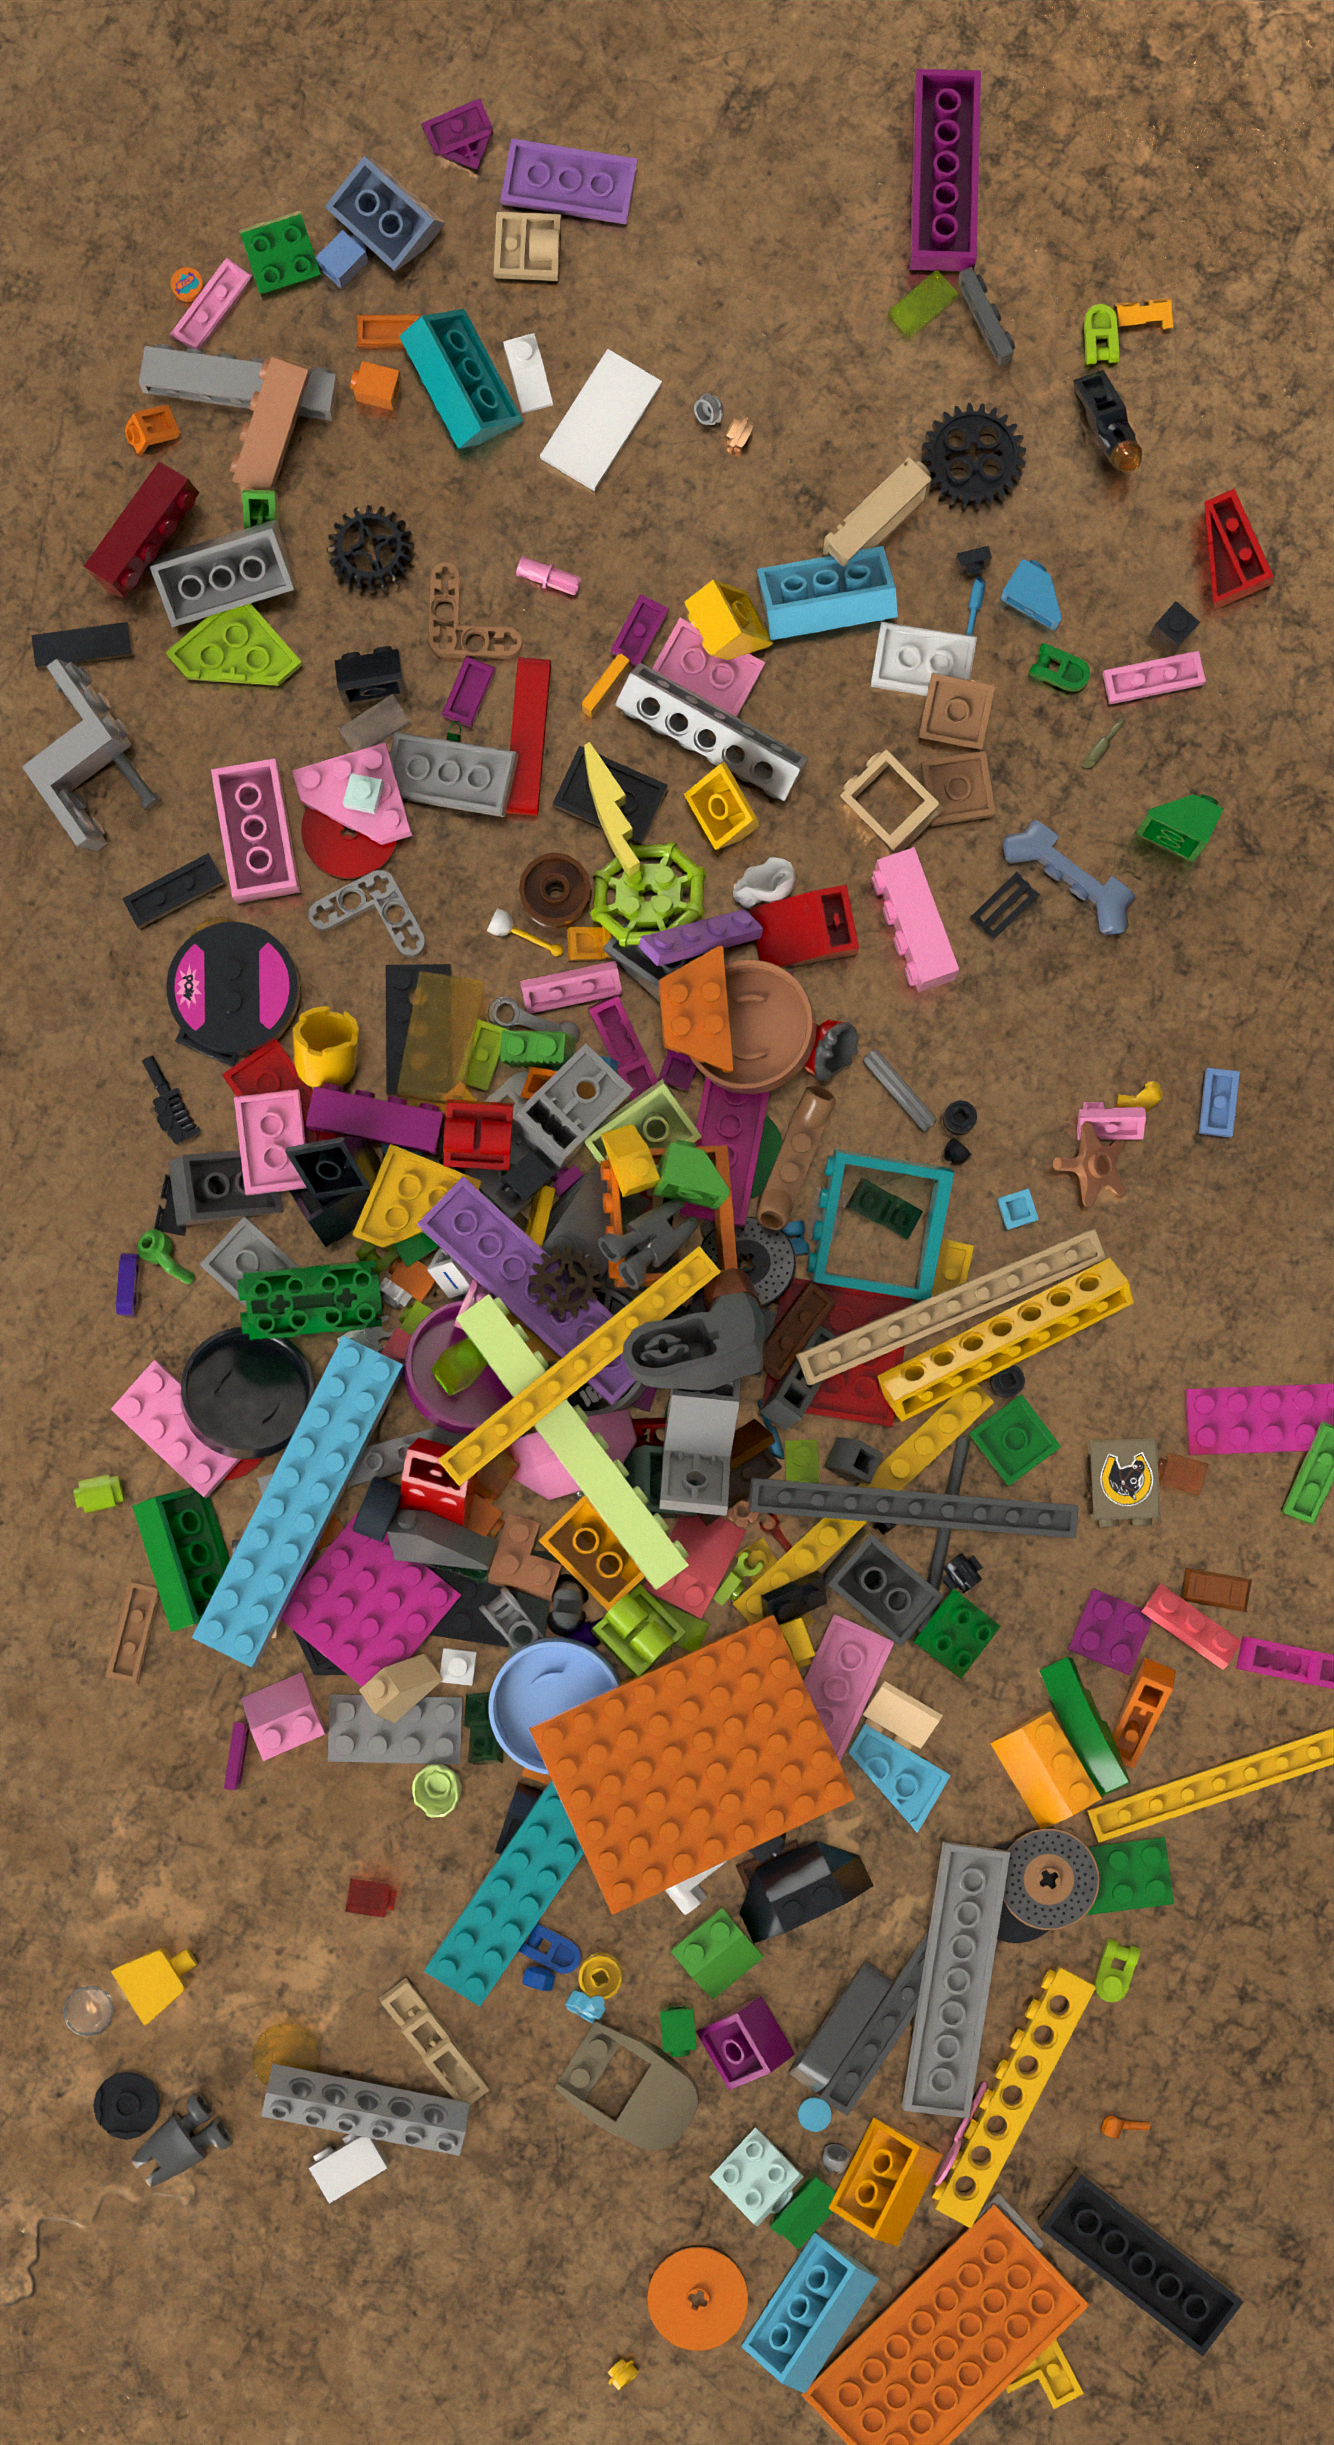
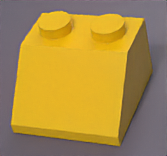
M713 579L684 602L689 611V621L699 630L704 639L702 640V645L711 656L731 660L767 648L773 644L751 599L743 589Z
M725 762L719 764L684 793L686 800L715 850L743 840L760 826L755 813Z

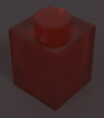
M359 1876L351 1877L345 1912L385 1918L388 1915V1910L394 1911L397 1891L392 1890L393 1882Z

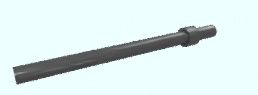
M957 1437L946 1494L959 1495L971 1439ZM939 1527L927 1581L937 1591L940 1589L952 1528ZM935 1608L919 1625L917 1631L921 1632L934 1616Z

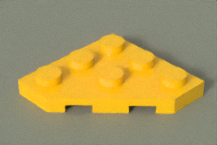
M390 1144L352 1236L384 1249L423 1233L417 1226V1223L462 1177H465L478 1190L481 1187L482 1181Z

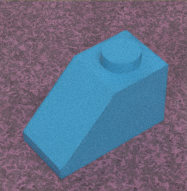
M1022 559L1005 586L1000 599L1056 632L1062 617L1051 575L1046 572L1047 569L1041 563L1035 560L1028 562Z

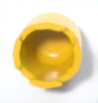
M327 1006L312 1008L300 1015V1021L293 1027L294 1064L298 1077L306 1085L312 1088H323L324 1083L343 1086L354 1076L359 1040V1027L354 1017L346 1011L343 1012V1015L337 1012H330V1007Z

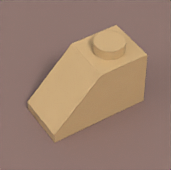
M421 1654L384 1667L359 1691L375 1715L396 1723L435 1688L443 1678L426 1654Z

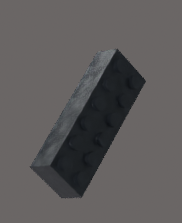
M1078 2168L1037 2221L1041 2230L1202 2357L1244 2303L1236 2292Z

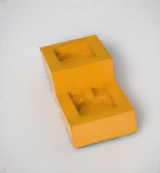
M569 927L567 929L568 961L613 960L603 951V947L613 935L605 927Z

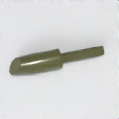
M1120 717L1105 738L1101 737L1085 758L1083 767L1091 768L1100 760L1111 746L1110 740L1125 723L1123 718Z

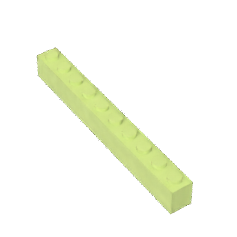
M488 1294L459 1315L456 1321L514 1398L544 1374L545 1370L550 1366L539 1351L533 1354L525 1344L530 1339L521 1326L516 1324L513 1327L508 1321L506 1315L510 1312L499 1297L493 1300ZM565 1399L534 1426L649 1583L657 1590L689 1566L685 1561L689 1554L678 1540L672 1543L665 1532L669 1527L658 1513L653 1516L645 1506L649 1500L638 1486L632 1489L625 1478L629 1473L617 1458L612 1462L605 1452L609 1448L608 1444L598 1431L592 1434L585 1424L590 1420L580 1406L577 1404L575 1407H572L567 1399Z

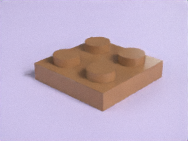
M931 672L918 737L982 750L995 684Z
M986 751L921 761L924 787L945 808L931 823V827L996 816Z

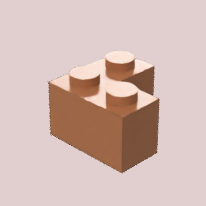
M508 1513L499 1540V1547L488 1574V1580L491 1584L501 1587L505 1586L507 1589L552 1602L562 1573V1564L533 1556L541 1531L540 1523Z

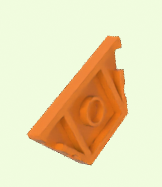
M718 946L659 980L663 1044L665 1048L677 1053L687 1054L691 1059L711 1064L722 1069V1072L732 1073L733 1060L723 946Z

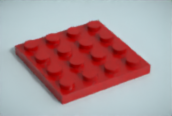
M793 1278L790 1287L778 1301L775 1326L807 1282L811 1280ZM814 1282L836 1301L820 1324L836 1337L912 1305V1298ZM905 1345L825 1379L805 1414L893 1427L895 1412L884 1398L878 1375L903 1363ZM768 1373L762 1406L778 1381Z

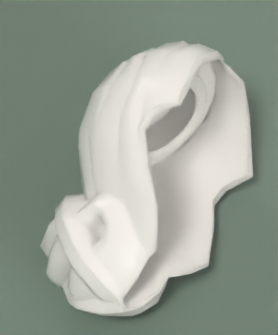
M776 857L768 858L761 865L749 867L743 877L734 884V900L740 902L747 909L752 908L761 901L775 902L782 900L795 887V870L789 861Z

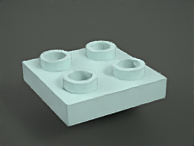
M757 2128L752 2130L710 2176L714 2183L756 2226H759L770 2213H776L787 2205L793 2196L792 2189L804 2177Z

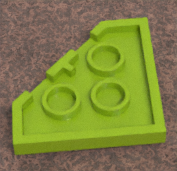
M251 603L208 616L165 652L167 657L188 680L279 686L303 665L297 655Z

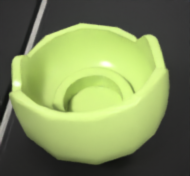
M443 1764L427 1765L416 1774L412 1783L414 1804L419 1806L428 1817L446 1816L456 1808L462 1796V1784L458 1775Z

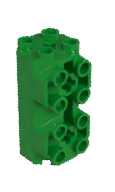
M376 1260L243 1272V1279H237L239 1301H245L246 1312H240L242 1334H249L250 1340L263 1338L277 1339L296 1337L302 1334L331 1331L345 1332L382 1326V1319L375 1318L376 1314H382L378 1274L371 1272L370 1269L377 1267Z

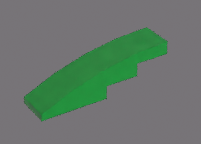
M1066 1657L1040 1670L1064 1729L1100 1796L1103 1797L1130 1784V1779L1108 1723L1101 1720L1090 1690L1084 1688L1073 1658Z

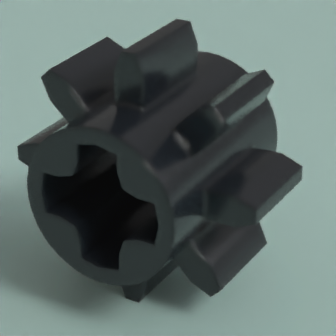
M960 1553L943 1567L948 1575L942 1578V1580L951 1591L959 1588L964 1594L982 1580L978 1571L983 1566L974 1555L967 1559L963 1553Z

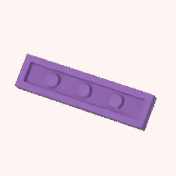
M745 909L641 936L638 947L656 966H661L705 954L718 946L727 948L760 939L764 928Z

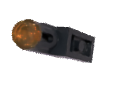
M1101 370L1073 380L1075 392L1086 409L1087 421L1110 464L1122 472H1131L1138 468L1142 462V449L1128 423L1126 406L1105 371Z

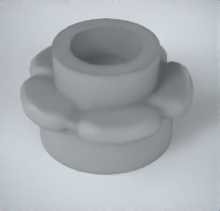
M706 393L695 403L694 413L700 423L715 425L716 422H720L723 419L724 407L717 396H711V394Z

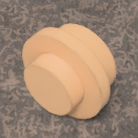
M744 415L740 420L734 418L726 432V436L730 438L728 445L732 447L737 445L742 448L753 429V424L748 422V418Z

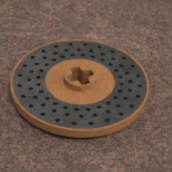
M1038 1829L1024 1834L1008 1848L1007 1851L1010 1852L1003 1901L1018 1920L1036 1929L1059 1930L1077 1923L1089 1912L1098 1894L1099 1871L1092 1853L1077 1837L1058 1829ZM1045 1870L1050 1874L1056 1872L1058 1875L1054 1880L1056 1886L1052 1889L1048 1885L1043 1887L1040 1885V1881L1043 1879L1041 1873Z

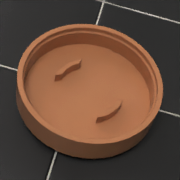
M742 960L726 964L725 977L733 1072L725 1073L721 1071L722 1069L706 1062L701 1063L694 1059L691 1060L707 1079L727 1091L739 1094L769 1092L789 1082L808 1061L815 1044L817 1031L813 1005L799 982L779 966L758 960Z

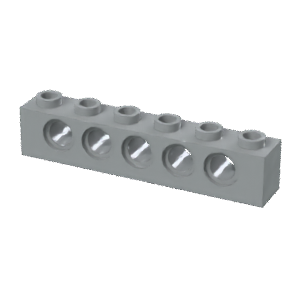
M639 663L629 674L615 704L623 709L627 716L648 723L657 733L667 734L678 740L679 744L685 749L695 750L706 756L710 763L718 766L725 762L729 770L734 772L737 778L744 782H752L762 788L768 796L780 798L783 801L794 789L809 760L805 755L642 663ZM649 697L656 699L660 707L652 705ZM677 713L683 714L687 718L688 723L680 721ZM705 729L711 730L715 734L716 739L710 738L706 734ZM733 745L741 747L745 755L738 754L734 750ZM761 761L769 763L773 771L766 770Z
M272 2064L261 2117L460 2156L466 2133L470 2103Z

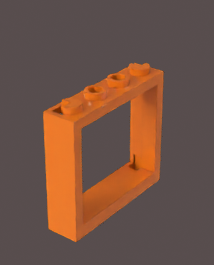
M728 1145L699 1146L696 1148L706 1152L730 1189L728 1198L717 1210L714 1209L718 1268L720 1271L732 1268L738 1269ZM666 1148L649 1149L655 1165H659L660 1157ZM606 1155L605 1161L600 1163L601 1179L607 1180L608 1193H603L604 1213H609L610 1226H606L605 1234L623 1235L620 1187L609 1157ZM625 1257L617 1263L608 1260L609 1279L614 1278L615 1288L629 1287L623 1281L618 1271L619 1265L625 1261ZM647 1273L644 1285L642 1286H651L666 1273Z

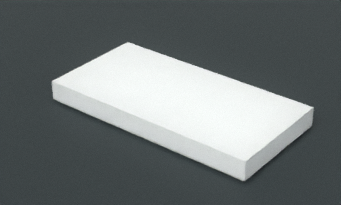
M607 349L540 454V459L595 492L660 390L662 381Z

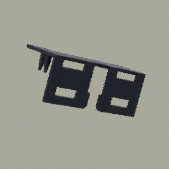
M165 1174L161 1199L167 1200L165 1209L161 1205L158 1207L154 1229L185 1236L187 1226H177L170 1176Z

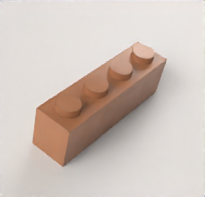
M277 354L271 356L270 361L265 359L259 378L264 380L260 392H254L249 409L254 411L250 423L245 422L240 435V441H243L244 444L241 453H235L231 463L230 471L234 472L233 482L255 490L274 491L313 370L312 367Z

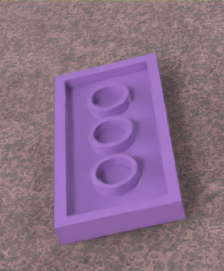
M511 138L500 199L501 204L627 224L638 159Z

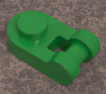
M1045 643L1040 645L1037 652L1039 658L1036 664H1032L1028 672L1031 677L1040 681H1046L1071 692L1079 691L1086 686L1090 678V668L1084 660ZM1051 661L1060 663L1057 672L1048 669Z

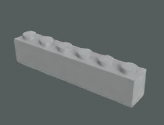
M155 344L154 347L145 346L139 385L142 392L146 394L249 409L254 392H260L264 381L259 378L265 361L261 358H250L249 361L238 360L236 356L227 353L211 356L205 355V352L193 348L186 349V352L173 350V347L165 344ZM313 368L298 416L333 421L339 386L336 374L327 368Z

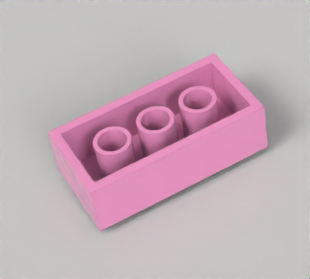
M276 759L211 769L231 893L235 902L238 904L301 893L280 767Z
M915 847L878 859L875 870L872 871L871 881L876 895H883V915L888 926L894 925L896 931L893 938L898 955H904L907 963L904 971L910 987L915 985L918 993L955 980L959 967Z

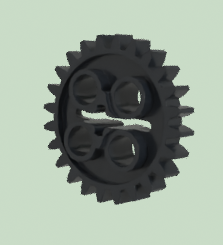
M968 403L966 412L963 413L958 406H955L953 417L947 412H943V424L934 420L932 427L935 432H926L925 438L930 443L922 445L921 451L928 455L922 457L921 463L930 465L927 468L931 474L929 477L934 476L930 488L941 486L939 497L942 498L949 493L951 495V505L959 498L962 499L964 509H966L969 501H974L976 509H979L981 500L984 499L989 506H992L994 495L1000 500H1004V488L1013 492L1015 484L1012 480H1021L1022 473L1017 469L1025 467L1026 461L1019 457L1025 455L1026 448L1017 446L1022 443L1024 437L1023 435L1013 436L1018 425L1012 424L1007 426V414L998 419L996 417V407L988 414L985 413V405L981 403L978 411H973L971 403ZM985 433L991 434L996 438V442L991 445L985 444L980 440V436ZM958 436L962 438L964 445L953 447L948 443V439ZM970 451H975V455L978 457L977 461H972V457L969 455ZM995 452H1001L1002 455H1001V456H998V455H995L994 453H995ZM950 456L954 459L948 461L945 457ZM994 465L999 469L1000 473L995 476H989L983 471V467ZM957 467L962 468L967 472V476L957 479L953 477L951 470Z

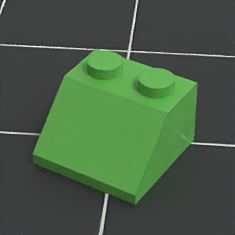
M677 1140L676 1143L671 1142L661 1155L658 1167L660 1180L654 1187L653 1195L669 1199L680 1198L683 1202L715 1210L728 1198L730 1189L706 1152L696 1148V1144L690 1141Z
M723 1905L719 1906L671 1946L670 1950L689 1975L712 2000L764 1958V1955Z

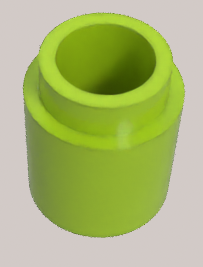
M110 1474L80 1480L78 1481L79 1488L73 1489L77 1508L83 1507L85 1513L117 1506L116 1503L124 1501L119 1476L111 1477Z

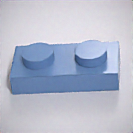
M1215 1068L1205 1069L1199 1134L1230 1138L1233 1136L1240 1071Z

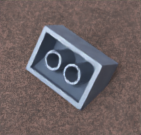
M363 156L325 205V208L394 271H397L424 251L446 224L377 160Z

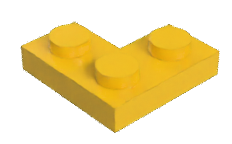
M1057 2339L1006 2388L1009 2394L1039 2379L1053 2409L1084 2394Z

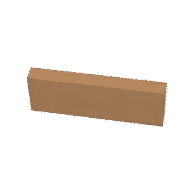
M129 1580L105 1677L139 1684L160 1601L157 1586Z

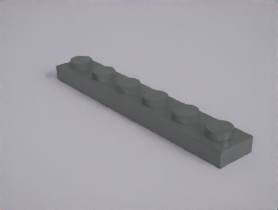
M929 1929L835 2074L819 2095L822 2100L847 2117L917 2012Z

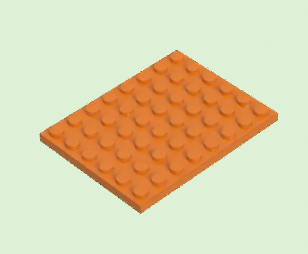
M772 1614L528 1728L612 1915L856 1799L775 1616Z

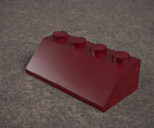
M159 461L85 563V569L109 594L125 598L130 589L137 585L140 575L148 564L155 560L158 550L166 539L175 532L178 522L186 511L193 507L196 497L200 492L188 478Z

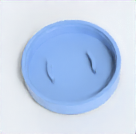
M551 1637L531 1642L511 1655L494 1680L489 1696V1718L493 1733L500 1746L514 1761L529 1770L549 1775L528 1728L621 1685V1681L610 1662L596 1649L583 1642L562 1637Z

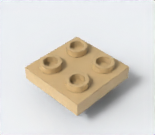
M497 212L494 278L558 281L561 214Z

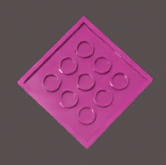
M358 1511L297 1585L281 1620L363 1687L384 1667L410 1659L461 1597V1594L424 1563L395 1560L388 1534H386L382 1542L354 1532L353 1525L359 1513Z

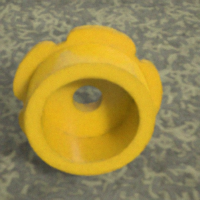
M622 2359L616 2363L608 2372L612 2377L608 2384L610 2386L613 2384L619 2391L624 2389L639 2374V2371L633 2366L634 2361L630 2360L626 2363Z

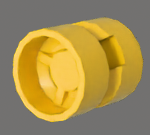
M599 1951L590 1954L585 1958L580 1967L578 1979L580 1988L590 1998L597 1995L603 1999L611 1998L621 1986L623 1975L621 1963L609 1952Z

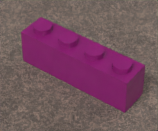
M324 1083L323 1088H313L306 1120V1126L309 1129L346 1137L367 1138L370 1142L385 1145L392 1144L404 1149L438 1155L446 1120L444 1113L439 1112V1106L420 1103L419 1108L408 1106L405 1099L388 1096L387 1101L374 1099V1093L363 1090H356L355 1095L342 1092L343 1087Z

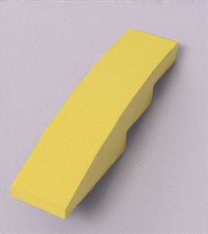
M588 742L584 745V755L589 787L596 812L611 849L627 876L630 877L639 871L640 862L626 842L632 838L633 828L619 809L625 804L626 794L592 744Z

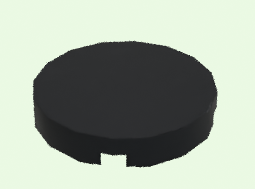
M127 2070L113 2074L102 2083L96 2092L93 2107L97 2122L108 2134L115 2138L127 2140L140 2137L153 2127L159 2118L162 2103L160 2092L150 2078L143 2073Z

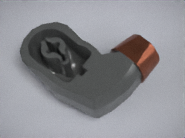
M735 1268L722 1270L704 1285L705 1312L689 1314L677 1319L646 1322L633 1329L623 1345V1358L631 1377L646 1386L657 1388L710 1390L737 1378L760 1372L764 1367L766 1356L764 1317L760 1309V1300L749 1275L743 1270Z

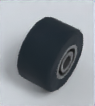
M374 1476L353 1525V1531L382 1542L402 1496L401 1486Z

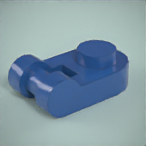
M539 1922L531 1931L527 1942H524L518 1950L527 1957L561 1974L574 1971L581 1959V1951L576 1943ZM543 1938L552 1943L547 1954L538 1949Z

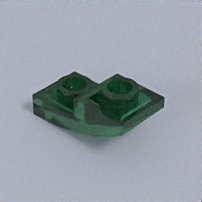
M863 1178L860 1179L846 1205L848 1209L906 1240L909 1239L923 1213L922 1210L897 1195L888 1193Z
M490 1692L466 1694L464 1727L470 1729L468 1762L473 1765L503 1763L504 1750L498 1743L490 1724Z

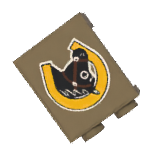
M1157 1438L1087 1441L1088 1455H1091L1093 1514H1090L1091 1521L1099 1520V1527L1119 1526V1520L1132 1519V1526L1152 1525V1519L1161 1518Z

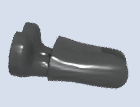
M680 1198L663 1203L626 1224V1234L607 1233L598 1239L600 1250L613 1263H617L624 1258L634 1247L638 1248L639 1252L623 1261L618 1268L621 1278L630 1288L636 1290L644 1285L647 1266L651 1264L654 1267H659L690 1238L699 1226V1222L694 1216L682 1222L675 1230L668 1223L667 1220L669 1218H673L686 1206Z
M562 1574L560 1576L554 1595L553 1611L549 1613L547 1619L550 1630L559 1636H566L580 1629L587 1618L586 1612L582 1610V1605L587 1603L589 1599L588 1591L571 1574Z
M194 2093L188 2097V2113L182 2119L177 2114H174L141 2146L131 2159L136 2169L144 2163H148L152 2157L161 2166L157 2167L145 2179L149 2187L161 2184L207 2157L204 2150L206 2147L214 2145L218 2149L224 2150L233 2144L232 2137L220 2118L214 2119L196 2136L194 2135L190 2138L188 2135L197 2126L207 2122L215 2115L213 2107L200 2094Z

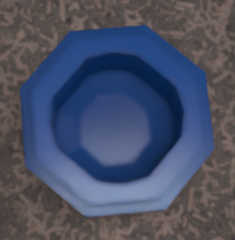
M530 1966L526 1968L522 1982L531 1988L550 1992L553 1989L556 1976L552 1971L544 1967Z

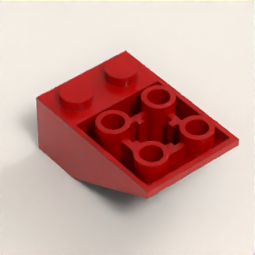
M847 884L810 891L749 909L750 915L764 928L761 938L755 940L759 961L772 963L784 969L858 954L859 944Z
M418 1437L407 1449L401 1479L402 1496L400 1509L428 1511L467 1528L478 1472L461 1486H458L438 1461L453 1446Z

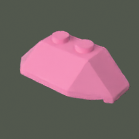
M629 1409L589 1416L588 1419L590 1421L585 1424L592 1434L598 1431L606 1441L609 1448L605 1452L612 1462L618 1458L624 1464L631 1449L637 1443ZM539 1432L526 1435L514 1441L505 1449L512 1478L544 1498L553 1500L582 1491Z

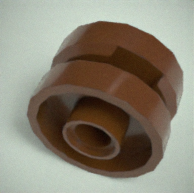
M555 852L540 855L527 865L521 875L519 892L523 909L530 920L541 928L552 931L566 930L581 922L589 911L592 899L589 876L581 863L571 856ZM553 889H560L562 895L554 898L550 897V892Z

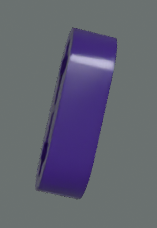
M121 1253L116 1296L117 1315L134 1316L136 1313L140 1270L139 1254Z

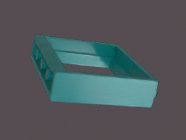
M834 1148L833 1156H828L827 1164H825L824 1175L829 1176L827 1189L821 1188L818 1207L823 1208L821 1221L816 1220L813 1228L812 1240H817L815 1253H809L807 1272H811V1279L817 1283L918 1300H925L931 1297L954 1171L947 1167ZM845 1164L935 1179L915 1287L825 1272Z

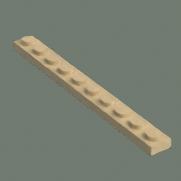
M1090 1229L797 1353L796 1357L807 1384L813 1385L1104 1261L1107 1258L1096 1230Z

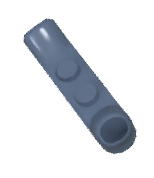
M1033 819L1023 833L1007 834L1003 839V849L1006 861L1017 863L1038 860L1046 866L1044 871L1057 881L1062 878L1071 885L1070 890L1073 894L1082 900L1088 898L1096 904L1100 932L1105 935H1111L1126 931L1129 927L1126 910L1136 899L1135 894L1113 876L1105 885H1102L1053 847L1060 836L1037 820Z

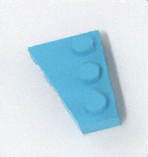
M864 1723L848 1753L918 1833L951 1775Z

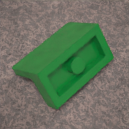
M813 2172L793 2194L787 2205L776 2212L769 2220L770 2228L779 2236L783 2235L795 2248H801L833 2213L829 2206L836 2192L816 2172Z

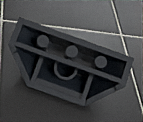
M815 1840L755 1869L739 1914L755 1944L791 1931L845 1905L874 1885L858 1854Z

